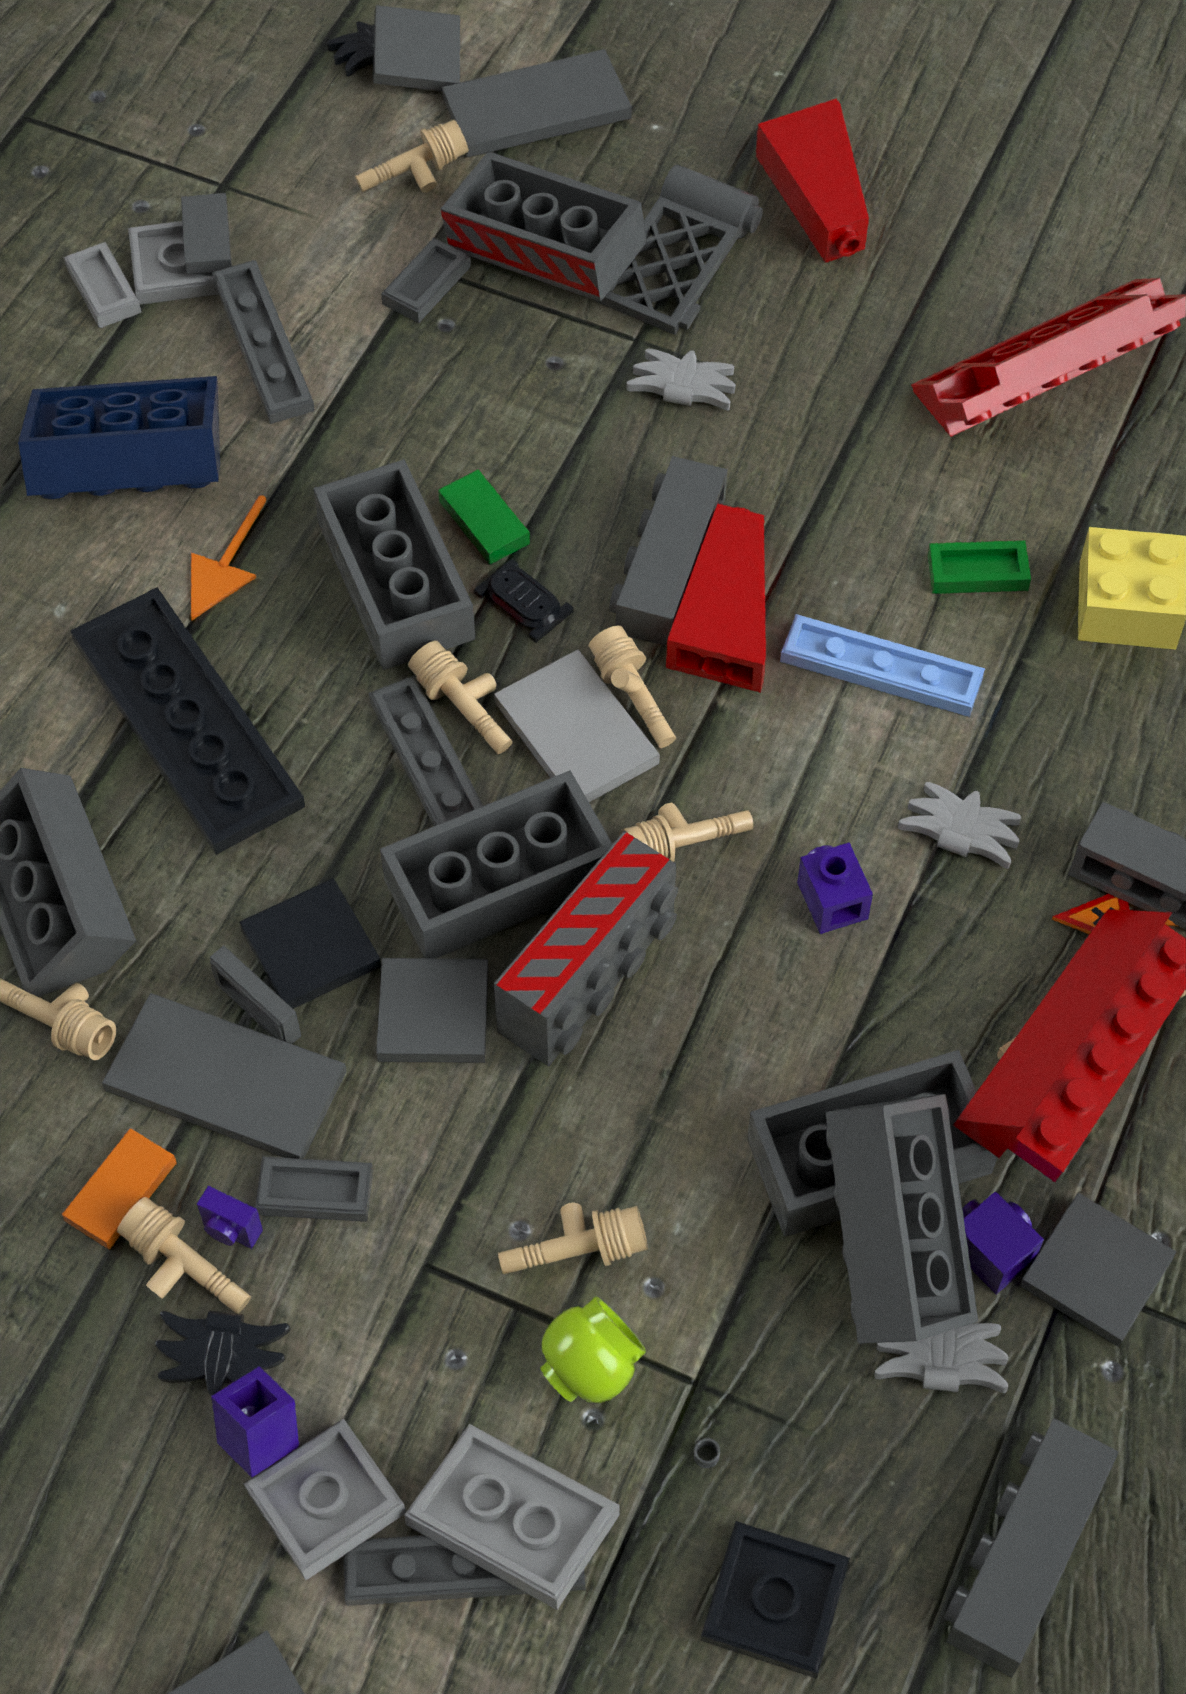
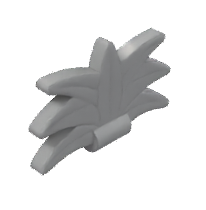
M648 348L645 350V358L649 361L633 365V374L641 377L627 381V391L652 392L662 395L663 401L691 406L692 402H704L724 410H730L731 401L722 392L735 393V384L725 377L734 374V365L719 362L697 363L693 350L689 351L682 359H679L668 353Z
M926 782L924 786V792L931 798L909 800L907 809L921 815L900 819L898 829L928 835L938 841L937 847L964 857H967L968 852L979 854L995 861L1006 869L1010 867L1011 858L1000 844L1011 848L1018 847L1019 838L1006 825H1019L1021 820L1019 814L998 808L980 807V794L978 791L972 792L964 800H961L949 790L931 782Z
M974 1323L919 1341L877 1343V1351L902 1356L893 1358L880 1365L875 1370L874 1377L875 1379L909 1377L923 1381V1389L958 1392L959 1385L974 1384L1006 1393L1008 1383L997 1372L983 1365L1007 1364L1008 1355L997 1346L985 1341V1339L998 1336L1001 1326L993 1323Z

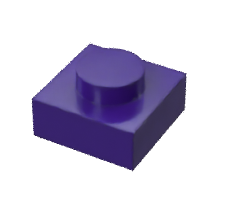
M210 1186L206 1188L197 1203L203 1225L205 1226L204 1230L208 1235L225 1245L232 1246L236 1241L250 1249L253 1248L263 1231L256 1208Z

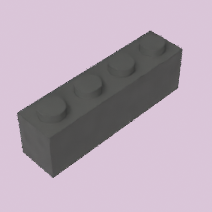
M672 456L666 474L658 473L652 491V501H655L652 510L645 509L643 511L638 528V537H641L638 547L630 546L624 565V574L627 575L624 585L618 583L615 585L610 600L609 611L616 613V626H622L628 637L667 646L669 633L717 503L724 505L728 469Z
M1102 802L1077 847L1068 875L1145 911L1173 912L1169 920L1175 925L1186 929V839L1175 832L1164 830L1140 819L1127 810L1118 809Z
M1053 1418L1045 1436L1036 1431L1033 1432L1019 1463L1029 1468L1021 1487L1009 1482L994 1514L1005 1519L997 1537L994 1538L984 1533L969 1566L980 1572L970 1591L959 1585L943 1619L954 1624L947 1638V1643L1005 1675L1013 1677L1025 1655L1119 1451Z

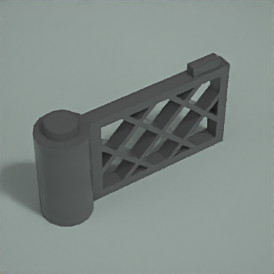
M681 165L673 166L664 181L659 199L644 220L647 243L640 251L657 248L661 261L638 266L634 258L603 300L596 302L674 335L679 328L688 330L700 311V305L696 304L697 300L738 237L743 238L748 232L754 233L757 229L763 213V209L758 206V197ZM665 215L679 221L682 229L659 234L657 224ZM707 234L721 238L717 246L703 250L698 249L694 239L695 237ZM684 240L688 241L692 253L668 258L665 245ZM696 264L699 270L697 278L678 283L673 270ZM666 272L670 285L647 291L643 278ZM636 280L640 291L638 294L627 297L613 293L618 284ZM675 296L678 307L671 317L654 310L652 302Z

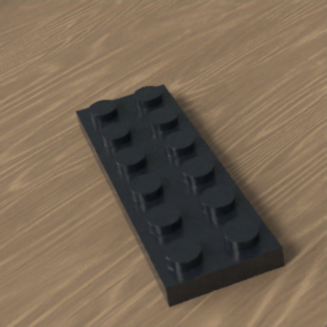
M158 587L70 631L73 642L216 855L305 807L302 793Z

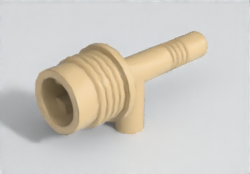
M453 119L445 124L435 125L430 130L421 129L420 134L424 144L378 165V167L375 166L374 169L371 168L356 175L355 178L361 191L365 192L391 179V177L394 178L411 170L422 192H429L437 186V182L426 162L431 160L436 169L440 171L445 164L452 163L453 160H457V157L469 152L466 140L457 122Z
M612 626L598 633L589 642V648L595 656L594 661L601 671L602 680L604 683H612L615 687L628 693L659 748L669 746L676 740V736L637 672L646 661L643 651L638 650L633 639L627 636L622 626Z
M431 641L421 647L410 659L408 667L417 676L416 679L426 690L428 698L436 700L446 695L472 726L481 733V736L484 737L497 754L505 752L513 741L477 701L496 689V682L493 676L489 673H484L462 684L461 681L468 669L463 662H459L438 641Z
M667 803L659 809L658 815L654 816L651 820L638 822L635 826L623 828L620 830L619 836L626 831L674 862L675 848L712 840L716 837L720 838L725 835L729 836L730 834L750 831L753 829V818L751 813L746 810L688 824L677 806L673 803Z
M0 978V1002L52 1027L51 1041L56 1048L62 1051L68 1050L78 1056L84 1055L92 1060H99L110 1050L116 1036L115 1023L103 1017L100 1012L89 1007L85 1002L89 998V994L80 983H73L50 1003Z
M147 1197L140 1199L124 1216L117 1228V1233L129 1241L130 1247H134L135 1251L142 1254L143 1261L146 1264H152L161 1255L167 1257L165 1262L147 1282L146 1286L163 1299L185 1272L197 1283L205 1287L206 1290H210L211 1294L218 1297L234 1313H240L251 1299V1296L237 1284L230 1282V1279L222 1275L221 1271H218L210 1262L177 1237L184 1226V1219L173 1217V1214L169 1213L168 1210H164L163 1206H157Z
M568 1203L560 1210L564 1236L542 1241L540 1244H531L529 1247L524 1246V1248L519 1247L499 1252L498 1257L503 1274L599 1250L605 1266H609L611 1261H615V1259H625L626 1256L631 1257L633 1253L648 1250V1244L638 1206L623 1210L620 1208L611 1209L610 1212L605 1211L604 1213H599L598 1210L592 1211L594 1229L586 1230L582 1206L578 1203Z

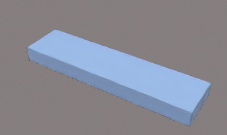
M798 614L794 617L780 657V662L968 717H970L985 671V668Z

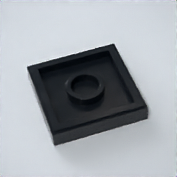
M334 878L239 922L243 935L275 993L292 1009L381 967L379 955Z
M735 1521L700 1641L817 1679L850 1557Z

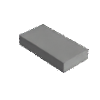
M106 242L64 257L66 268L99 328L142 313L136 295Z

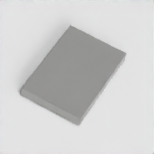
M578 649L494 693L496 706L549 777L552 778L571 770L588 802L659 764L660 754Z
M469 1424L404 1516L405 1524L558 1610L619 1517L620 1510L619 1504Z

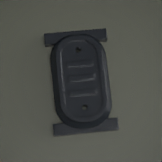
M512 558L474 589V594L482 599L488 594L497 605L521 624L535 628L529 633V638L535 643L574 612V607L567 602L560 607L558 599L533 577L519 568V564Z

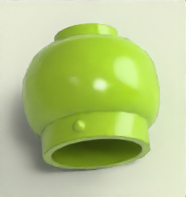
M595 1296L583 1308L579 1306L571 1307L560 1313L549 1324L542 1337L541 1348L547 1362L540 1369L549 1383L569 1402H572L579 1396L589 1403H602L614 1398L628 1385L634 1374V1363L646 1353V1350L627 1324L604 1301Z

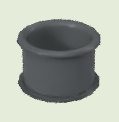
M710 1438L699 1440L694 1448L696 1464L705 1469L714 1467L720 1459V1446L715 1440ZM703 1446H710L715 1449L717 1455L711 1461H705L698 1456L697 1451Z

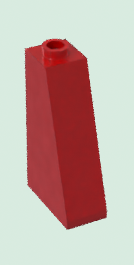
M837 98L759 123L756 157L824 262L848 257L864 250L869 216L841 104Z
M717 503L667 639L666 668L761 693L766 663L764 515L751 512L742 507H730Z

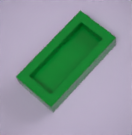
M479 469L438 490L439 502L489 565L530 544V532Z
M1025 540L929 543L927 556L932 594L1029 591L1031 574Z

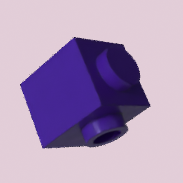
M850 842L835 847L830 845L820 846L800 858L797 884L820 934L869 919L873 893Z
M995 1191L981 1204L976 1199L970 1201L962 1208L971 1270L997 1295L1034 1262L1044 1239L1032 1228L1030 1218L1019 1205L1014 1202L1007 1203Z
M260 1366L211 1396L217 1443L251 1478L299 1447L295 1400Z

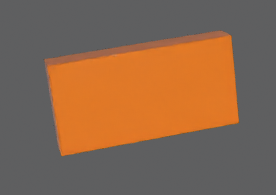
M130 1128L63 1212L62 1216L65 1222L110 1250L120 1237V1234L117 1233V1228L124 1216L140 1199L152 1196L176 1165L175 1156Z

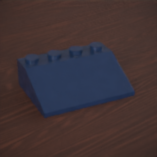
M217 376L32 389L18 441L27 496L40 495L45 499H58L68 495V493L87 491L91 495L102 496L111 494L116 489L136 488V490L141 492H152L167 485L183 484L186 488H202L211 482H219L220 436Z

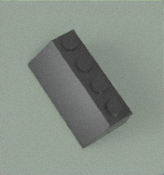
M20 768L0 791V926L24 990L37 997L107 972L136 942V938L71 776Z
M946 1094L855 1106L826 1112L828 1126L826 1139L832 1155L836 1183L834 1194L840 1211L844 1240L843 1258L848 1268L852 1296L851 1316L856 1325L858 1343L919 1341L978 1322Z

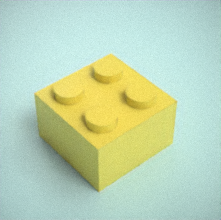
M1089 527L1080 559L1078 641L1176 650L1186 621V536Z

